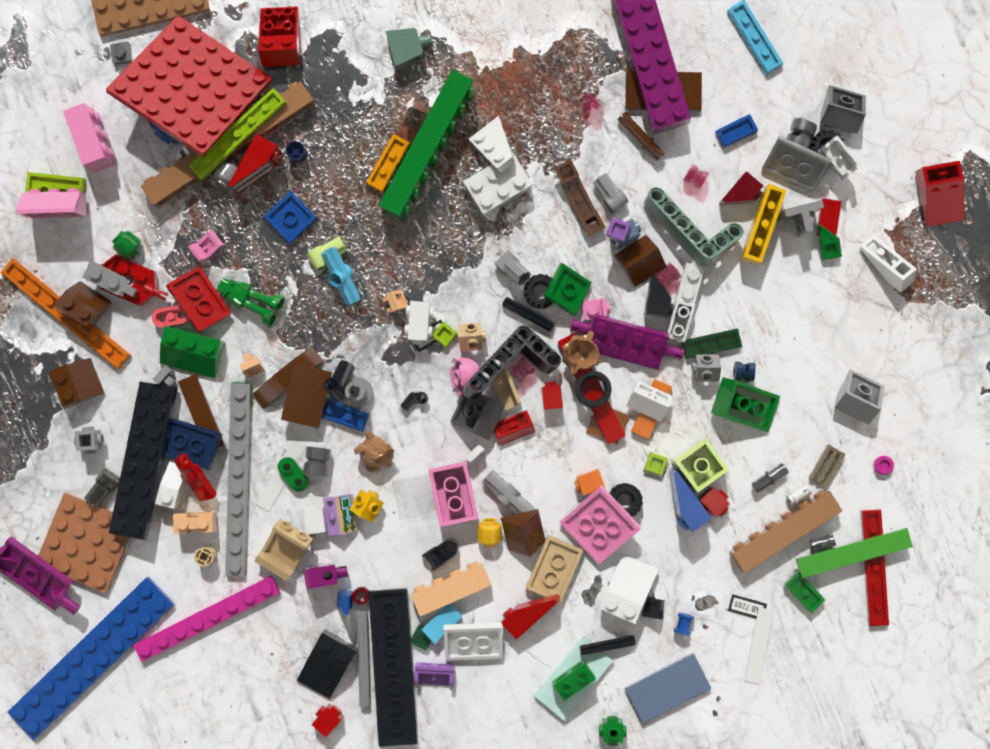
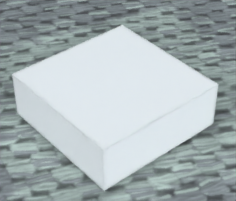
M478 445L466 456V459L472 462L485 449Z

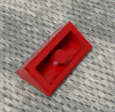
M526 410L498 421L494 432L499 444L504 445L534 433L535 428Z

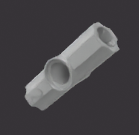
M492 470L482 481L506 507H510L516 514L535 509L511 483H507L495 470Z

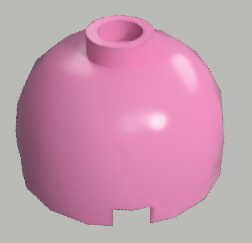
M453 358L451 363H454V367L450 368L452 387L457 389L458 393H455L457 396H465L463 392L464 386L479 370V366L474 360L469 358ZM471 385L472 389L476 391V386Z

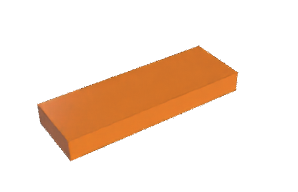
M654 379L651 387L667 394L672 389V386ZM639 412L631 432L649 439L657 420Z

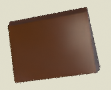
M644 235L614 255L634 287L666 267L659 248L647 235Z
M538 509L501 518L507 546L510 551L531 557L545 542L546 539Z

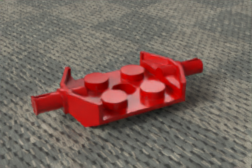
M116 254L105 263L99 264L125 278L133 276L135 281L130 287L138 291L135 297L126 293L122 297L100 287V290L140 307L149 302L153 297L166 301L167 298L164 296L168 297V293L157 288L158 279L156 271Z

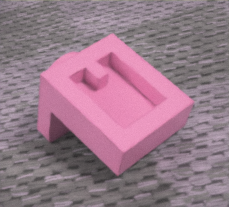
M606 298L583 301V321L593 320L594 314L607 317V314H610V304L606 302Z

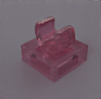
M588 91L582 97L586 103L582 106L581 110L587 114L592 108L599 110L604 103Z

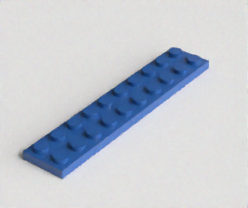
M149 576L146 577L7 713L33 740L36 739L175 603Z

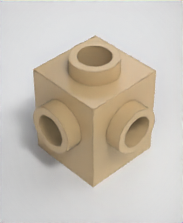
M481 323L458 324L460 352L483 350L482 342L486 341L485 330H481Z

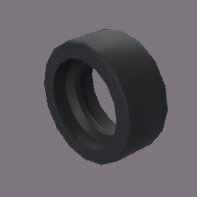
M586 372L576 382L575 395L579 402L586 407H600L611 396V382L601 372ZM590 378L599 379L605 389L603 396L595 401L588 400L582 394V385Z

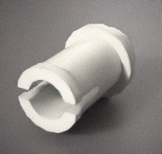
M804 484L793 492L789 491L786 498L791 505H798L799 501L812 495L811 489L803 492L809 488L807 484Z

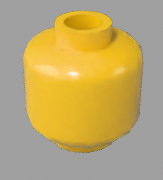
M485 518L477 525L478 542L486 548H493L501 542L502 525L497 522V519Z

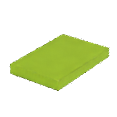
M27 172L25 193H29L31 189L41 190V192H48V189H60V192H67L69 188H76L80 192L85 193L86 179Z

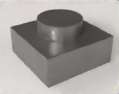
M129 42L110 44L111 58L114 65L133 61L131 44Z

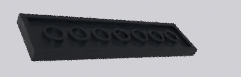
M139 382L109 534L141 540L148 539L178 390L176 387Z
M407 588L369 590L379 747L418 744Z

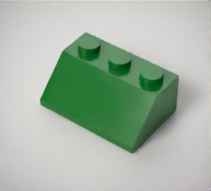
M165 326L160 342V364L215 379L226 342Z

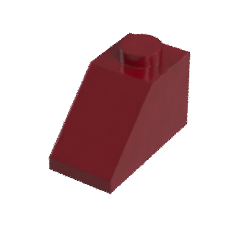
M746 171L719 204H747L752 199L756 201L763 193L760 190L764 185Z

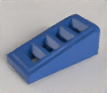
M339 590L337 593V609L343 615L349 614L352 610L353 590Z

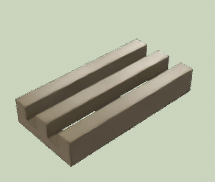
M827 444L809 478L827 487L843 460L845 453ZM829 451H832L818 478L815 477ZM836 454H837L838 457H837L836 461L834 462L833 466L831 467V469H830L829 473L827 474L825 480L822 481L824 475L826 474L828 468L830 467L832 461L834 460V458H835V456H836Z

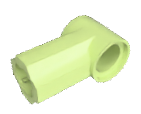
M339 236L324 246H318L307 253L316 271L327 267L321 255L323 251L336 246L340 255L348 251Z

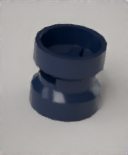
M292 141L286 146V154L292 162L298 164L305 161L307 150L302 143Z
M735 361L733 380L740 381L741 379H746L753 382L756 373L755 363L748 362L743 364L742 362Z

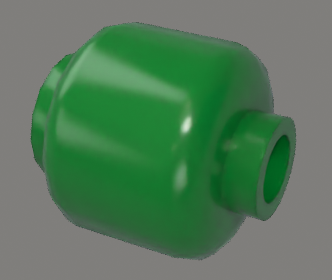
M121 231L112 241L113 250L124 259H128L130 256L135 258L142 250L139 248L141 240L131 231Z

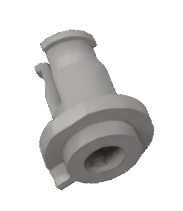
M362 377L351 378L345 388L346 397L344 401L355 408L366 405L373 397L372 385ZM356 387L360 388L358 397L353 395Z

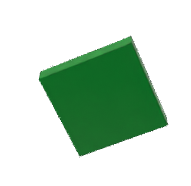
M560 263L543 297L570 315L576 316L592 282L565 264Z

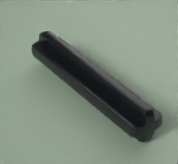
M506 297L502 303L503 307L547 331H551L555 325L553 321L509 297Z
M631 635L580 645L579 650L583 656L634 646L636 641L635 637Z

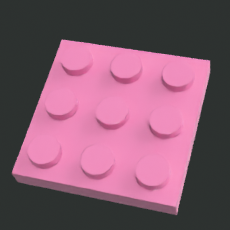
M602 485L559 522L598 564L602 563L641 529V526Z

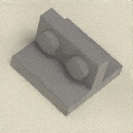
M820 200L784 209L777 217L778 223L793 219L797 236H805L814 230L815 221L813 216L810 215L824 208L823 201Z

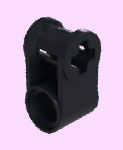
M449 538L439 545L432 547L421 556L426 558L431 566V571H434L457 554L459 544L456 540ZM447 543L453 544L455 551L448 553L445 550V545Z

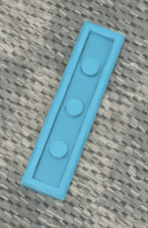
M745 0L730 7L727 10L728 14L765 74L767 75L782 66L784 63Z

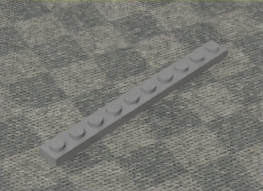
M231 383L225 576L246 575L251 384Z

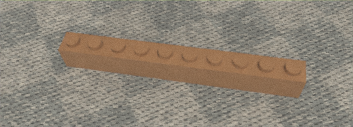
M301 81L292 83L287 87L288 90L282 94L279 93L287 104L224 162H228L246 151L256 134L266 138L316 105ZM192 151L187 156L183 155L176 160L175 164L162 168L160 174L155 177L151 176L144 181V184L140 187L154 207L159 208L201 180L188 166L199 156Z

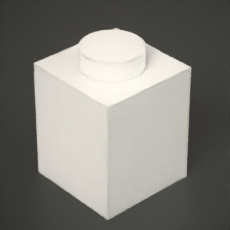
M324 508L303 511L306 533L311 534L312 537L323 536V532L327 531Z

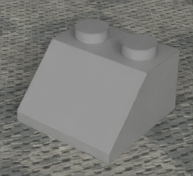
M850 369L837 394L834 408L859 421L870 424L881 410L885 386Z

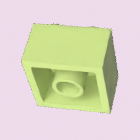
M702 438L672 460L693 491L697 493L729 471L706 438Z

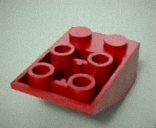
M298 6L260 8L258 53L262 67L300 65Z
M960 160L925 166L915 171L926 227L963 221L964 178Z

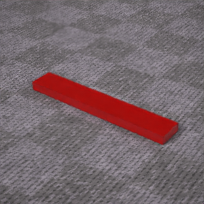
M575 333L557 341L562 352L564 344L568 343ZM592 367L578 369L574 375L576 381L584 373L593 371ZM596 378L587 379L582 385V393L588 400H598L604 394ZM609 401L600 407H590L608 444L626 436Z
M881 509L860 510L862 540L883 534ZM885 555L864 561L868 626L889 625Z

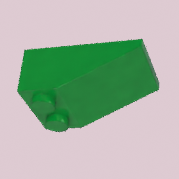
M722 377L711 414L769 432L780 396L736 380Z

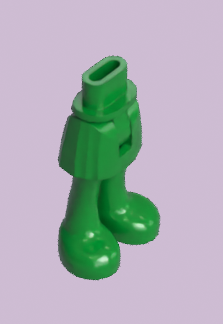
M222 278L216 289L217 292L223 294V297L238 309L244 307L259 315L265 327L270 328L273 325L276 313L250 301V298L279 311L285 301L283 295L267 296L252 289L251 284L234 281L233 279L229 281Z

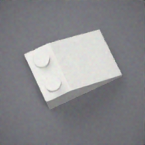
M623 554L599 609L637 624L659 569Z

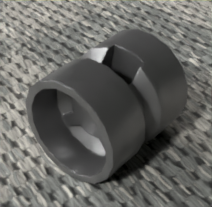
M794 118L790 127L791 133L787 135L786 139L809 149L812 142L810 138L814 137L817 125L806 119Z
M306 446L305 457L308 461L304 464L303 473L328 476L329 468L326 462L330 460L331 449Z

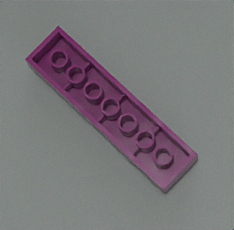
M613 0L653 135L690 124L691 116L656 0Z

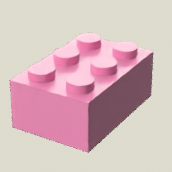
M86 103L64 110L63 113L82 165L93 172L115 165L113 160L115 154L113 149L108 146L107 141L109 137L105 129L102 130L100 123L103 121L99 112H96L93 107H89Z
M467 461L428 469L440 527L479 518Z

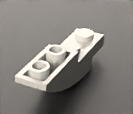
M685 263L667 329L671 339L682 342L686 340L705 267Z

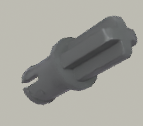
M780 463V465L769 472L766 471L765 475L752 482V488L756 492H760L769 485H774L775 481L789 473L788 469L783 463Z

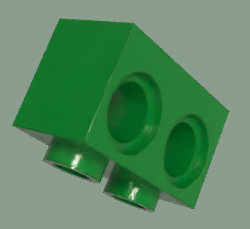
M582 659L555 678L552 683L561 698L566 701L596 680V677L586 661Z

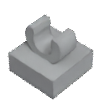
M167 365L152 379L158 385H162L165 382L172 387L177 382L170 376L174 370Z

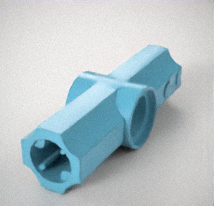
M336 246L323 251L321 255L330 271L328 279L331 285L338 288L346 305L359 301L361 299L352 281L354 276L353 270L349 265L344 264Z

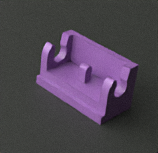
M416 662L414 684L453 686L454 664Z

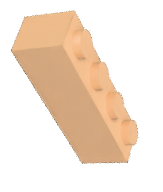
M472 562L466 565L467 569L463 571L456 569L450 572V576L442 579L441 576L432 580V584L425 587L423 584L414 588L411 597L419 616H423L491 586V581L483 563Z

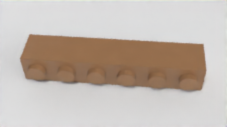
M826 490L816 492L813 495V499L810 501L804 500L797 505L798 508L792 512L789 510L783 513L780 520L769 522L761 532H753L744 543L740 541L732 546L733 550L729 552L740 570L744 573L748 572L842 512L843 510L832 493Z

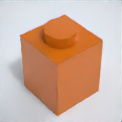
M599 469L576 476L577 481L574 482L577 492H582V495L594 492L601 485L605 488Z

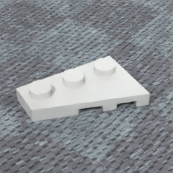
M497 116L473 135L469 141L501 173L514 163L515 159L507 141L501 119Z

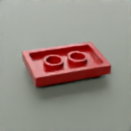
M200 266L166 285L198 334L231 315V311Z

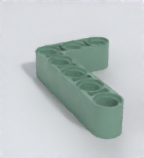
M651 188L644 200L645 208L701 267L709 266L733 248L743 236L744 230L742 226L737 223H731L708 239L661 188Z

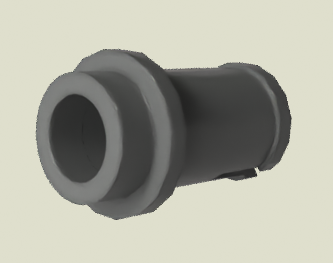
M826 534L825 537L810 540L813 552L829 547L832 549L833 546H836L834 536Z

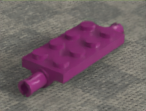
M594 314L593 321L590 323L573 319L570 331L582 334L592 331L594 333L592 341L597 344L600 355L656 370L659 369L662 357L667 356L681 361V356L684 353V348L668 345V333Z
M12 536L6 540L3 547H0L1 573L54 611L61 606L73 616L77 613L81 605L69 598L67 594L74 582Z

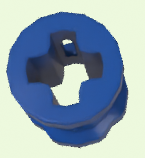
M678 612L677 626L673 631L690 636L691 632L689 631L694 616Z

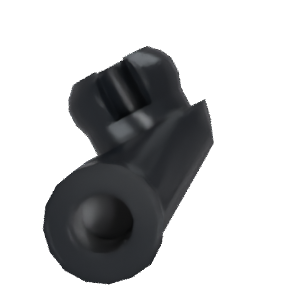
M411 392L400 406L408 411L413 404H426L429 398L425 392Z

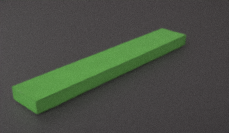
M903 528L796 558L800 577L805 578L911 548L913 545L908 528Z

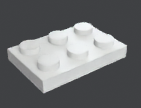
M502 623L443 625L445 661L503 659Z

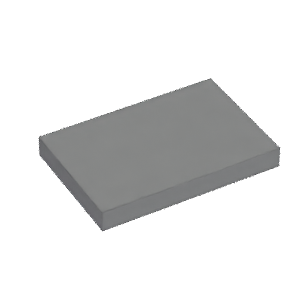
M778 136L762 166V170L814 193L832 159Z

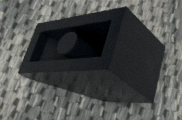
M654 275L650 277L643 315L666 319L669 315H672L674 304L671 303L672 298L657 276Z

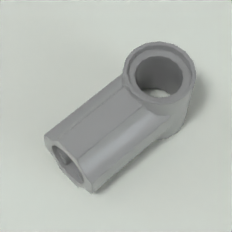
M607 173L601 175L593 182L604 198L603 200L607 208L612 213H615L629 203L624 192L616 187Z
M509 250L494 263L504 275H508L519 286L525 285L530 280L531 273L520 264L519 260Z

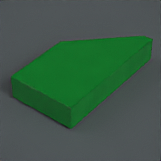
M817 225L822 260L842 257L840 238L822 225Z

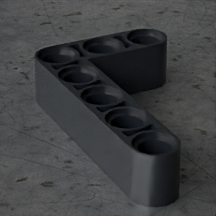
M520 326L470 378L464 386V395L472 400L478 398L519 352L545 374H551L561 363V357L529 327ZM495 360L500 361L501 365L497 364ZM483 372L487 373L490 378L484 376ZM471 385L476 386L478 391L473 390Z

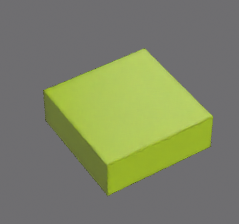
M443 321L432 334V337L447 348L458 333Z
M649 452L643 470L662 476L668 458Z

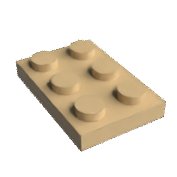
M547 535L525 588L544 597L558 594L560 596L558 603L561 604L583 549Z

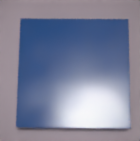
M292 191L263 216L290 245L317 220L316 216Z

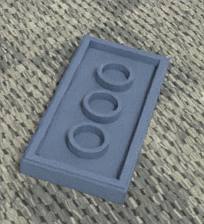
M694 653L625 687L642 723L712 689Z

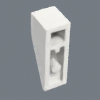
M875 235L860 245L862 252L883 278L900 293L915 281L917 269Z
M170 458L155 504L175 509L180 506L186 481L174 462L175 459Z

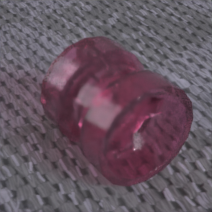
M692 164L683 180L687 183H694V186L700 190L709 172L705 170L700 171L697 165Z
M670 262L663 271L655 274L665 289L671 286V282L677 281L682 277L676 267Z
M522 357L518 364L512 366L509 371L523 383L526 377L532 374L535 369Z

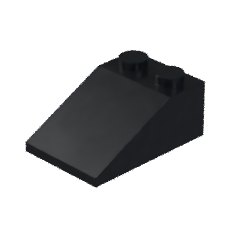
M324 629L296 681L330 699L358 647Z

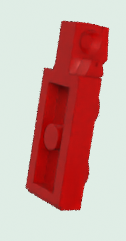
M186 453L180 454L174 462L199 502L214 499L217 493L199 465L193 464Z

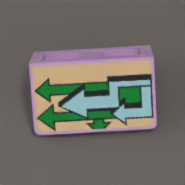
M352 494L323 498L328 536H338L358 531L356 514L349 510L354 502Z

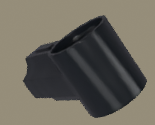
M344 360L338 363L332 377L328 378L324 383V389L334 401H341L346 397L345 388L355 369L353 364Z

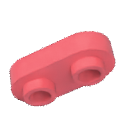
M179 305L160 308L152 314L153 324L160 328L183 325L188 323L189 319L186 315L183 318L179 317V313L182 312ZM162 315L166 316V320L164 322H161L160 317Z

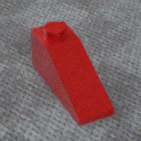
M555 594L518 604L513 609L509 607L502 614L503 619L501 623L517 640L558 602L560 596Z

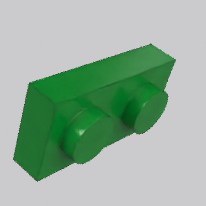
M799 571L784 583L810 613H813L825 601L822 595L806 578L800 577Z

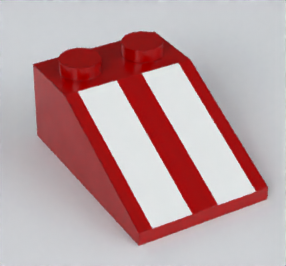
M256 134L228 185L235 192L240 193L272 171L275 166H278L282 161L283 152L276 144Z

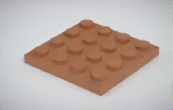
M64 493L38 556L68 578L107 593L130 537L109 534L113 511L69 493Z

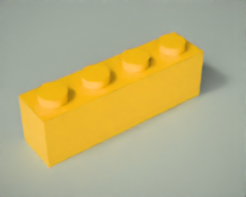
M770 184L764 188L740 260L757 266L762 263L787 190Z

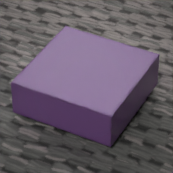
M612 217L605 236L624 243L631 224Z

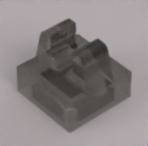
M409 107L403 126L419 132L428 113Z

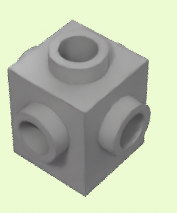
M696 355L695 362H692L691 366L696 382H719L721 373L719 355Z
M93 426L82 427V431H75L74 445L76 451H84V454H94L97 449H102L104 436L101 434V430H94Z

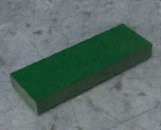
M737 328L687 339L685 342H682L685 359L695 358L696 355L713 354L740 348L742 343Z

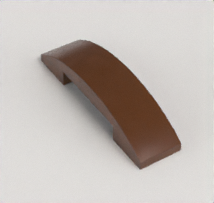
M570 159L554 167L566 197L586 234L590 236L605 228L579 178L572 160Z
M311 346L261 385L253 393L254 397L264 409L267 408L281 394L288 390L294 363L316 368L324 360Z

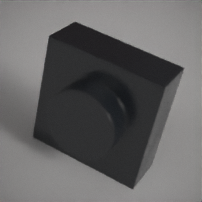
M647 598L642 610V617L662 620L665 600Z

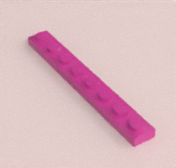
M273 575L135 643L133 646L140 661L143 662L281 591Z

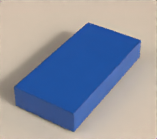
M748 114L716 130L715 133L724 149L758 132V128L751 115Z

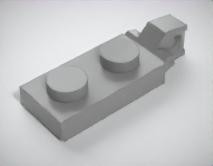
M90 261L82 277L118 296L123 297L124 293L135 297L138 291L129 286L131 281L127 280V278L94 261Z

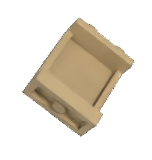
M279 519L273 526V531L254 562L283 580L288 581L295 572L313 538L293 527L289 522Z

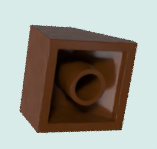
M79 281L65 290L54 304V307L58 313L89 333L112 302Z
M91 358L69 363L48 371L62 407L70 408L105 394Z

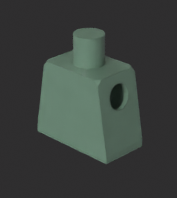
M416 28L385 31L396 71L424 58L422 49L433 46L430 34L419 37Z

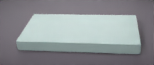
M585 636L581 637L534 695L564 721L613 662L604 652L582 656L579 646L592 643ZM584 659L595 674L596 680L564 701L553 686L552 681Z

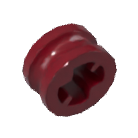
M363 586L357 587L352 594L353 601L358 605L367 603L369 600V590ZM360 590H362L361 593L363 591L366 593L365 600L361 601V598L358 600L356 597Z

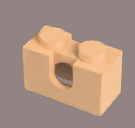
M217 511L173 514L174 534L217 531Z

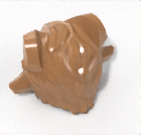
M592 331L583 336L573 335L571 340L563 346L562 362L571 370V375H575L578 369L591 368L601 363L597 344L592 341L594 334Z
M365 432L366 440L353 450L354 453L360 454V459L365 464V468L369 473L373 474L381 471V467L384 465L390 468L393 465L392 458H394L393 452L395 451L393 447L384 442L381 437L375 436L372 432Z

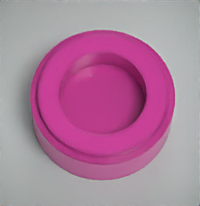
M878 456L873 462V468L876 473L887 475L893 471L894 463L888 456Z

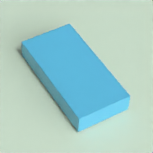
M448 604L421 631L435 644L444 635L443 625L456 624L462 616L451 604Z

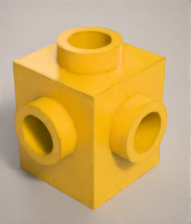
M360 489L349 510L373 523L384 502L378 498L379 494L369 490L366 492Z

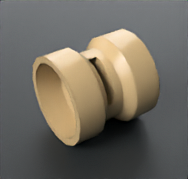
M204 546L195 552L194 559L199 566H208L216 561L217 551L212 546Z

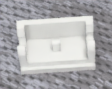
M835 136L817 151L819 154L832 159L829 167L841 181L862 166L838 136Z
M637 381L626 407L662 422L670 407L673 396Z

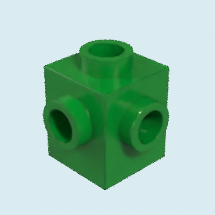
M607 716V718H602V725L599 724V736L602 737L603 743L609 746H617L618 743H623V737L627 736V727L623 725L621 718ZM616 730L617 734H610V732Z

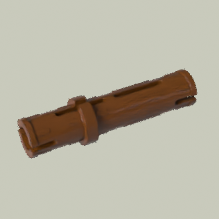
M624 112L622 115L627 121L621 116L617 121L642 145L641 148L643 150L646 149L655 161H658L660 157L655 152L661 157L665 152L654 142L653 137H649L627 112Z

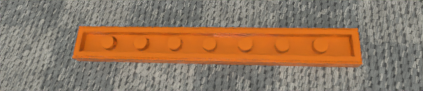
M12 258L0 272L115 368L120 369L131 356L129 352L96 325L88 333L58 313L54 304L61 296L16 259Z

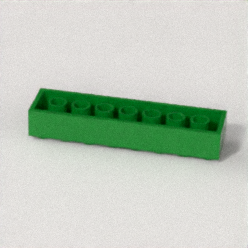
M452 69L379 203L382 212L401 222L404 218H408L412 210L410 208L412 202H416L421 194L419 192L420 187L426 185L430 177L428 175L430 169H434L439 159L437 157L439 152L445 150L448 144V136H452L456 130L457 125L455 124L457 119L463 117L467 101L471 102L475 94L472 79Z

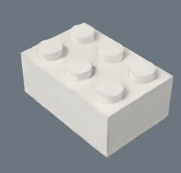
M514 153L515 162L501 173L491 164L463 181L464 187L483 218L532 189L533 184Z

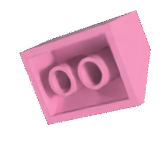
M69 188L67 192H60V189H48V192L31 189L29 193L21 194L16 214L26 218L86 217V194L76 188Z

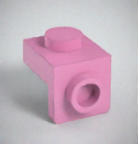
M210 230L197 243L191 244L188 248L191 250L192 255L201 262L210 259L224 244L214 231Z

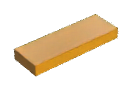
M393 134L366 181V185L383 193L410 146V142Z

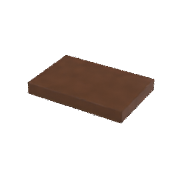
M294 363L281 420L319 428L327 396L324 383L331 377L332 372Z

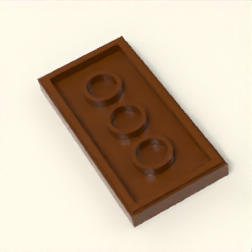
M626 71L625 110H646L635 72ZM677 72L688 110L701 111L702 72Z

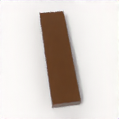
M197 374L178 381L195 425L221 433ZM223 437L221 438L219 447L226 445Z

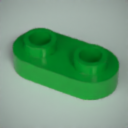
M292 457L282 458L277 466L279 473L292 490L297 492L305 490L309 485L308 476L303 473L302 468ZM285 463L290 464V470L284 469ZM296 479H301L302 485H296Z

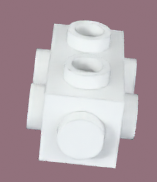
M410 301V306L407 305L406 317H409V325L405 324L404 335L408 336V340L412 341L414 345H423V342H428V338H432V326H429V319H433L434 307H430V302Z

